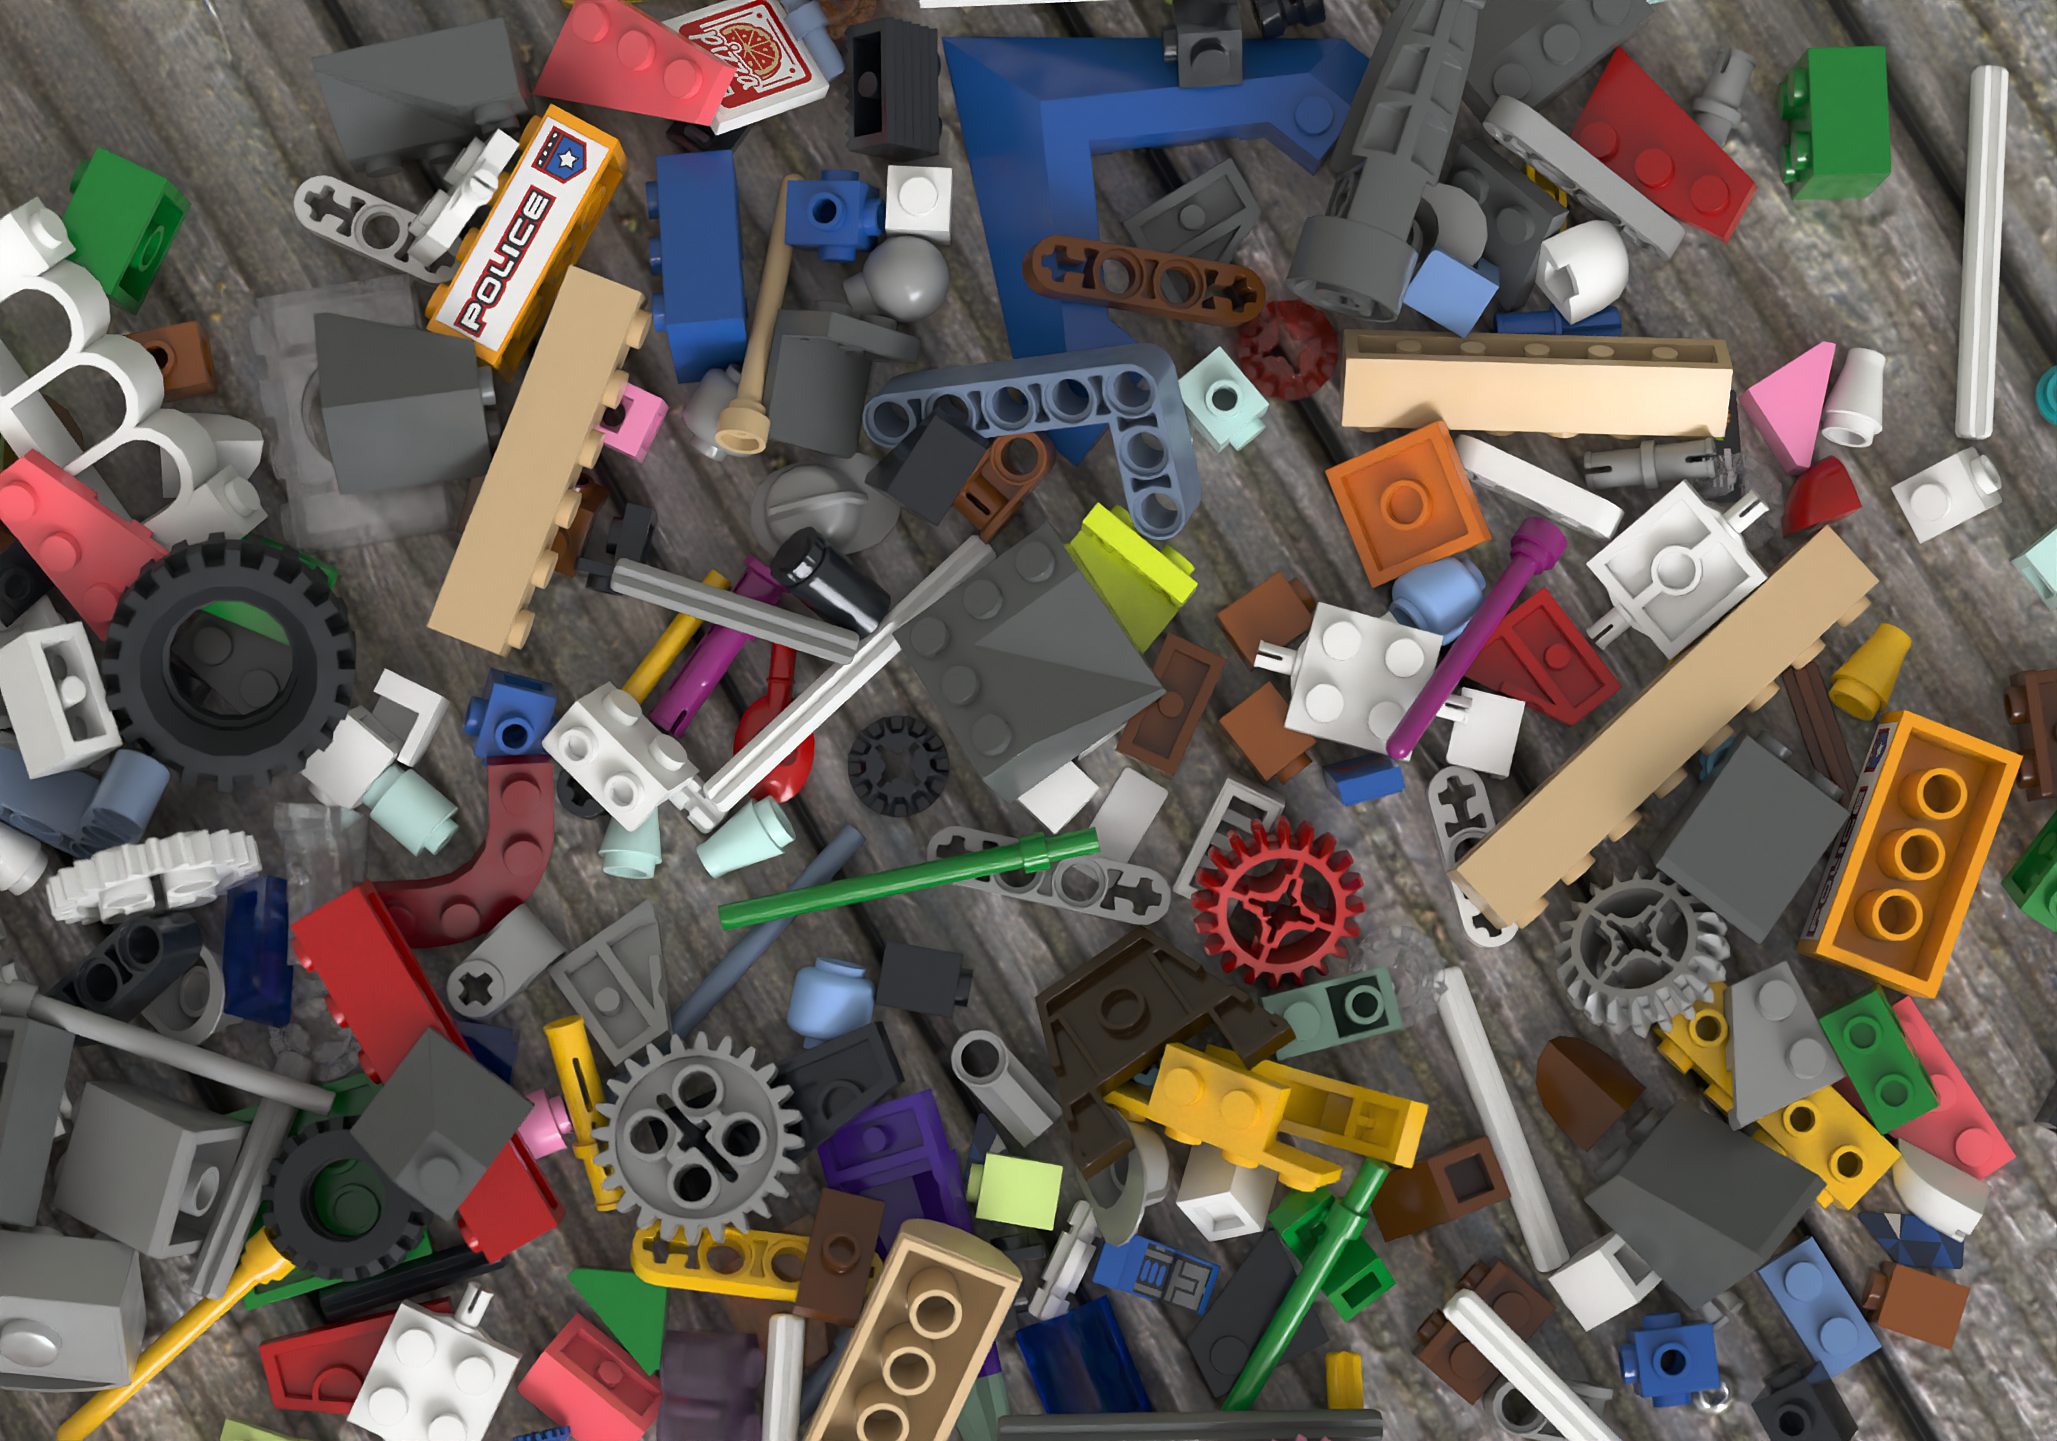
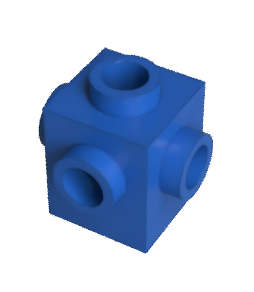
M822 170L821 180H787L785 244L805 252H818V261L829 263L856 262V252H871L877 247L878 236H882L885 232L886 205L883 198H879L880 189L859 181V172L851 170Z
M490 668L482 698L471 697L463 724V733L471 735L470 742L473 754L482 758V765L487 767L486 756L549 754L543 748L542 741L560 721V717L552 716L557 701L552 683Z
M1680 1311L1642 1315V1327L1626 1329L1628 1344L1618 1345L1619 1368L1623 1384L1633 1383L1635 1394L1642 1398L1652 1397L1653 1407H1672L1692 1403L1691 1392L1721 1389L1712 1323L1703 1319L1681 1322ZM1671 1349L1673 1354L1672 1362L1668 1367L1662 1369L1660 1366L1661 1356L1664 1352Z

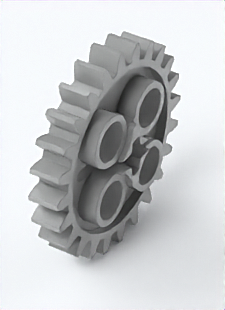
M705 1032L698 1033L694 1049H687L686 1044L678 1034L672 1035L671 1053L665 1056L652 1043H649L646 1047L650 1063L644 1068L629 1058L624 1061L632 1077L628 1084L618 1080H608L607 1084L610 1089L619 1096L616 1104L599 1103L595 1108L610 1119L609 1127L591 1131L593 1138L608 1143L609 1150L592 1158L593 1163L600 1167H613L615 1171L601 1184L602 1188L607 1192L624 1189L626 1192L616 1206L618 1211L624 1214L640 1206L642 1209L636 1226L645 1231L659 1218L662 1220L660 1228L661 1238L669 1242L675 1236L680 1226L684 1227L687 1242L692 1246H697L702 1228H709L712 1237L719 1244L725 1241L726 1223L732 1222L742 1233H749L750 1228L746 1214L753 1209L761 1216L769 1219L772 1214L764 1198L768 1193L787 1198L789 1192L777 1179L780 1173L796 1174L801 1169L794 1162L785 1158L787 1150L805 1146V1141L802 1138L787 1133V1127L803 1119L802 1113L798 1110H782L781 1107L794 1094L793 1089L789 1085L772 1089L770 1084L776 1078L779 1069L771 1063L756 1072L754 1067L757 1063L759 1052L751 1046L738 1059L735 1058V1040L727 1035L721 1041L717 1051L711 1050V1043ZM697 1077H712L716 1082L717 1088L715 1099L705 1108H689L684 1096L687 1085ZM661 1095H667L689 1121L701 1130L711 1125L712 1128L706 1134V1138L737 1171L739 1177L736 1182H728L709 1158L698 1149L693 1147L687 1151L684 1150L690 1143L689 1136L659 1106L658 1098ZM653 1120L663 1121L668 1129L667 1143L656 1153H641L637 1146L636 1138L642 1125ZM749 1123L756 1125L760 1131L761 1139L755 1152L745 1157L732 1156L728 1149V1138L731 1131L740 1124ZM693 1168L707 1169L712 1180L710 1192L700 1201H685L680 1194L681 1178Z

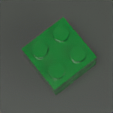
M1885 46L1808 48L1794 67L1789 69L1786 82H1779L1777 87V114L1779 120H1788L1789 144H1782L1780 149L1779 167L1781 181L1783 183H1791V201L1867 198L1891 174Z
M98 146L92 159L85 158L77 167L69 188L73 197L63 217L58 216L66 228L67 238L76 249L75 252L63 260L71 261L88 270L100 282L109 300V304L137 316L192 204L167 178Z

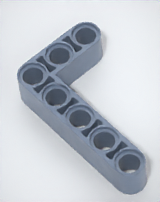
M1135 343L903 373L893 377L866 404L862 414L863 427L867 435L876 444L884 448L893 449L937 407L984 438L1109 423L1130 517L1134 526L1143 535L1156 540H1166L1174 537L1185 526L1202 499V486L1176 369L1171 356L1163 348L1153 343ZM1127 371H1135L1143 375L1150 385V390H1142L1136 387L1130 381ZM1067 379L1081 382L1086 387L1089 398L1076 395L1070 389ZM1007 387L1019 389L1026 396L1028 405H1021L1015 402L1010 396ZM948 394L961 398L968 408V413L957 410L951 404ZM890 402L901 405L906 410L909 420L898 417L893 412ZM1141 432L1155 435L1161 441L1164 451L1149 447L1144 442ZM1155 493H1163L1169 496L1175 502L1178 510H1169L1163 507L1157 501Z
M0 747V821L81 860H90L94 854L124 844H138L170 780V772L161 763L147 755L132 750H119L115 753L101 780L77 769L30 779L22 753Z

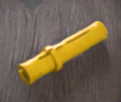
M582 1015L567 1016L543 1026V1030L548 1038L561 1090L564 1094L577 1138L572 1143L575 1157L583 1159L594 1194L597 1211H610L617 1209L616 1206L626 1191L620 1189L607 1192L602 1188L601 1184L615 1171L613 1167L604 1168L593 1163L592 1158L600 1154L595 1138L591 1136L592 1122H594L596 1129L609 1127L610 1119L595 1109L597 1104L607 1102L583 1025L584 1019ZM573 1058L576 1059V1063L579 1069L581 1080L588 1100V1103L586 1105L584 1103L582 1092L572 1062ZM599 1141L603 1152L609 1150L608 1143Z

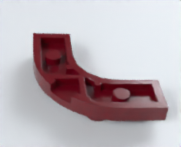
M550 754L486 756L488 822L484 841L471 860L452 873L428 879L372 881L373 886L411 949L448 946L478 937L492 930L519 905L524 904L531 896L546 870L554 839L553 763Z

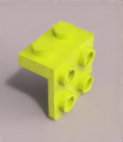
M1098 502L1082 521L1081 530L1070 544L1080 556L1142 654H1144L1196 591L1198 583L1190 577L1195 568L1186 558L1170 546L1165 545L1159 552L1140 536L1141 532L1134 526L1130 513L1116 504L1109 511Z

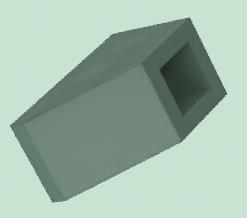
M1387 965L1258 998L1259 1006L1271 1014L1275 1012L1286 1019L1297 1037L1272 1055L1274 1061L1403 1028Z

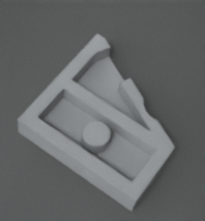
M647 899L547 969L576 1013L582 1015L585 1026L620 1075L627 1071L624 1063L627 1058L638 1063L648 1056L646 1045L652 1043L656 1048H659L671 1040L673 1035L659 915L652 903Z

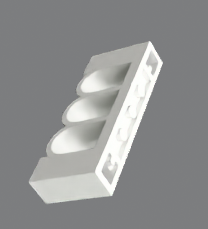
M38 196L0 219V303L20 290L39 289L52 295L64 306L71 320L72 329L71 341L66 352L58 360L30 379L0 339V433L16 455L21 458L33 448L98 493V501L130 523L132 521L131 517L92 464L124 443L132 440H149L162 446L174 458L180 470L181 488L177 499L141 522V524L154 532L151 537L153 540L171 552L172 545L183 540H187L189 545L207 541L209 533L224 532L225 539L237 540L247 535L268 516L260 505V498L256 489L248 480L240 477L231 464L217 472L216 448L208 432L193 417L176 409L160 408L164 398L163 375L154 357L140 343L123 335L106 334L111 321L109 300L100 282L88 270L71 261L63 260L75 252L76 249L67 238V231L61 219L53 211L47 209ZM77 365H94L108 371L119 382L126 397L127 412L119 429L83 452L38 389L69 368Z

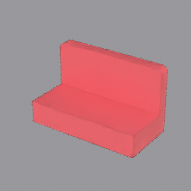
M578 1312L542 1352L517 1387V1391L560 1427L569 1425L572 1433L571 1436L577 1441H639L677 1394L676 1391L655 1374L648 1376L633 1356Z

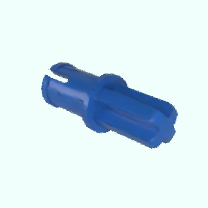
M1550 304L1549 310L1503 314L1495 312L1493 316V333L1621 337L1622 321L1618 308L1607 306L1603 310L1570 325L1555 305Z

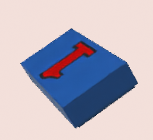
M1370 753L1322 766L1327 788L1345 806L1400 793L1405 788L1400 766L1391 757Z

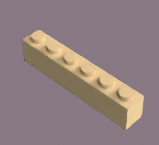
M569 265L427 624L428 628L504 658H508L512 646L518 649H522L535 616L534 613L527 611L536 586L542 589L547 587L557 563L558 553L550 550L559 526L566 529L570 528L581 502L582 493L575 491L574 488L583 466L592 469L602 450L605 433L598 431V427L606 407L616 409L626 389L629 373L622 371V366L630 346L639 350L647 336L653 314L645 311L648 301L642 292Z
M1344 329L1339 389L1342 426L1355 427L1365 432H1382L1388 428L1420 429L1436 421H1445L1449 432L1451 430H1481L1493 436H1507L1519 431L1545 432L1550 436L1558 438H1570L1579 433L1609 434L1614 438L1623 440L1637 439L1642 435L1672 436L1682 441L1702 440L1705 437H1725L1733 367L1726 340L1472 332H1469L1464 339L1454 332Z

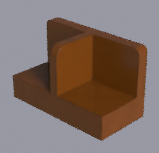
M1168 633L1152 668L1167 693L1128 720L1115 751L1160 771L1161 776L1172 780L1227 659L1172 633Z

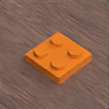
M1436 421L1325 470L1372 588L1381 587L1395 581L1400 576L1420 565L1430 564L1445 557L1456 555L1492 539L1445 421Z

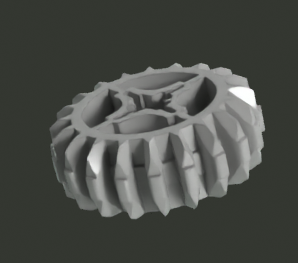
M1638 864L1633 879L1626 881L1621 873L1613 870L1611 879L1613 885L1605 890L1601 886L1590 882L1589 892L1593 899L1587 904L1571 900V911L1577 920L1559 922V933L1565 941L1554 946L1555 957L1561 965L1557 969L1558 980L1564 988L1568 989L1567 997L1576 1009H1580V1011L1584 1010L1587 1019L1592 1024L1597 1025V1027L1606 1022L1611 1032L1621 1036L1631 1024L1636 1035L1646 1039L1651 1024L1658 1022L1663 1031L1671 1033L1673 1027L1672 1017L1679 1013H1682L1684 1018L1695 1021L1696 1012L1692 1004L1697 999L1713 1003L1714 993L1707 983L1726 981V970L1719 961L1731 957L1730 946L1723 937L1727 934V925L1721 915L1717 914L1661 870L1652 878L1648 869ZM1686 924L1688 926L1687 946L1681 960L1677 962L1672 952L1680 940L1677 933ZM1605 941H1608L1612 949L1604 962L1607 969L1598 979V957Z

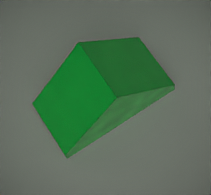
M581 1265L566 1276L648 1376H651L665 1364L672 1287L657 1286L644 1282L635 1274L633 1269Z

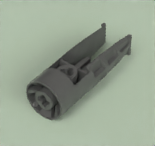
M1396 0L1395 4L1397 6L1388 19L1376 44L1331 159L1330 168L1336 171L1338 176L1325 215L1307 217L1284 283L1291 292L1306 301L1345 316L1383 323L1396 321L1419 255L1406 241L1424 186L1428 184L1435 187L1443 167L1472 59L1477 35L1479 10L1484 8L1486 0Z

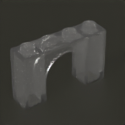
M408 273L256 298L259 317L250 318V332L256 355L266 356L269 379L260 380V394L266 417L276 418L279 441L270 442V456L276 479L286 480L289 503L280 505V518L286 541H295L296 549L310 556L455 531L456 522L449 481L340 495L333 463L328 461L320 451L312 431L311 412L315 395L319 389L313 314L329 312L424 331L417 285Z

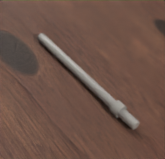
M13 979L10 984L0 981V1015L33 1019L327 1118L336 1097L335 1092L39 994L40 987L17 979Z

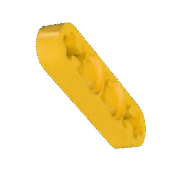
M657 1219L645 1231L639 1228L635 1234L630 1251V1263L635 1274L644 1282L657 1286L795 1303L800 1280L789 1283L780 1280L775 1276L771 1262L782 1254L797 1256L804 1262L810 1237L758 1230H750L749 1233L744 1234L738 1228L725 1226V1241L719 1244L712 1237L709 1228H702L701 1237L698 1242L699 1247L694 1261L695 1269H688L686 1265L690 1244L687 1242L684 1227H679L670 1242L661 1238V1219ZM655 1241L667 1242V1251L671 1254H669L665 1264L653 1262L654 1255L649 1250H652ZM718 1246L731 1247L740 1254L743 1266L733 1274H721L710 1267L707 1262V1254L711 1249ZM875 1251L862 1307L865 1306L883 1267V1262Z

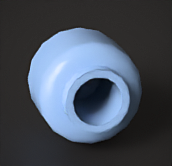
M1448 556L1430 564L1420 565L1400 576L1395 581L1392 587L1393 602L1389 606L1390 612L1401 625L1443 636L1441 646H1445L1462 633L1485 598L1482 590L1486 587L1485 579L1478 567L1464 557L1458 560L1454 556Z
M817 957L815 966H806L797 972L787 1013V1023L793 1031L805 1036L804 1048L811 1049L870 1024L877 990L874 983L865 978V967L838 959Z

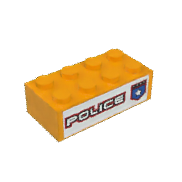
M550 104L543 118L535 115L527 124L518 149L523 151L520 160L512 174L503 171L498 177V188L493 191L494 194L487 202V205L492 207L490 214L481 230L472 227L466 234L456 255V261L461 263L460 268L450 286L441 283L437 287L425 310V317L430 319L426 327L428 332L474 340L478 367L491 365L493 377L508 385L555 303L569 265H576L630 167L620 141L617 138L553 104Z
M1907 710L1882 713L1848 807V811L1851 814L1839 830L1795 952L1872 982H1879L1882 986L1911 997L1935 999L2023 756Z

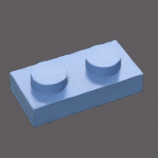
M1807 1235L1755 1270L1812 1362L1816 1363L1821 1360L1831 1379L1882 1347L1812 1236Z

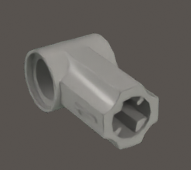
M981 1028L969 1029L958 1035L953 1042L949 1058L954 1073L1023 1148L1038 1138L1062 1114L1061 1105L1010 1051L1003 1040L990 1030ZM982 1039L989 1041L993 1044L997 1053V1061L994 1068L989 1073L981 1076L967 1073L961 1064L962 1050L973 1040Z

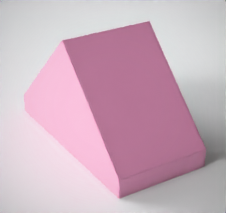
M1821 342L1747 389L1738 398L1742 407L1787 474L1799 476L1810 468L1836 346L1834 343Z

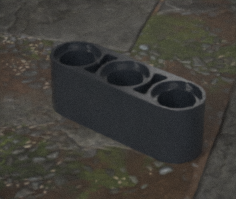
M183 912L131 917L123 922L44 996L129 1023L197 961L203 946L199 925L190 915ZM75 1034L73 1048L103 1043Z

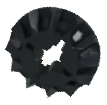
M911 716L882 717L860 731L848 754L849 781L857 797L871 810L889 817L912 816L929 808L942 794L949 776L947 749L936 731ZM916 744L918 748L913 753L914 758L909 765L912 771L915 772L914 777L921 783L916 786L910 780L906 782L898 776L891 783L887 781L880 788L878 784L883 779L882 775L885 773L887 765L882 760L883 756L877 751V748L881 746L887 752L890 750L894 754L900 755L905 750L909 751Z

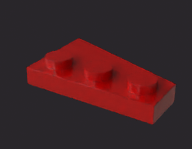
M1618 46L1568 137L1669 216L1727 244L1758 188L1756 183Z

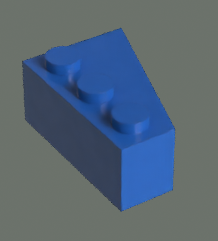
M732 150L656 156L657 181H646L649 219H659L660 236L649 237L652 275L663 276V292L652 293L654 327L656 332L667 331L678 384L701 382L709 369H727L730 363L743 366L748 344L746 319H749L747 297L744 294L742 263L744 256L738 182Z

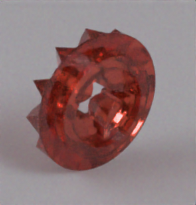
M1300 299L1273 300L1263 307L1257 317L1247 321L1242 328L1237 346L1241 370L1253 386L1266 396L1278 400H1298L1308 397L1321 389L1335 370L1338 361L1337 332L1333 329L1322 310H1318ZM1283 324L1285 332H1289L1293 341L1303 339L1306 342L1313 339V343L1308 344L1298 354L1297 370L1299 374L1294 373L1292 365H1288L1285 357L1274 358L1273 355L1266 358L1262 357V355L1270 353L1271 349L1278 346L1279 325Z

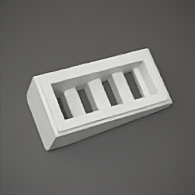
M1228 770L1174 883L1172 891L1191 900L1192 893L1207 889L1197 882L1194 874L1198 866L1201 868L1218 869L1210 860L1209 855L1205 853L1209 844L1220 847L1227 852L1232 850L1227 833L1217 829L1221 820L1253 835L1250 822L1256 818L1229 806L1233 796L1265 811L1261 822L1266 834L1272 833L1276 818L1281 815L1285 807L1286 797L1234 771ZM1255 866L1250 868L1244 874L1251 876ZM1229 897L1227 904L1228 918H1230L1238 899Z

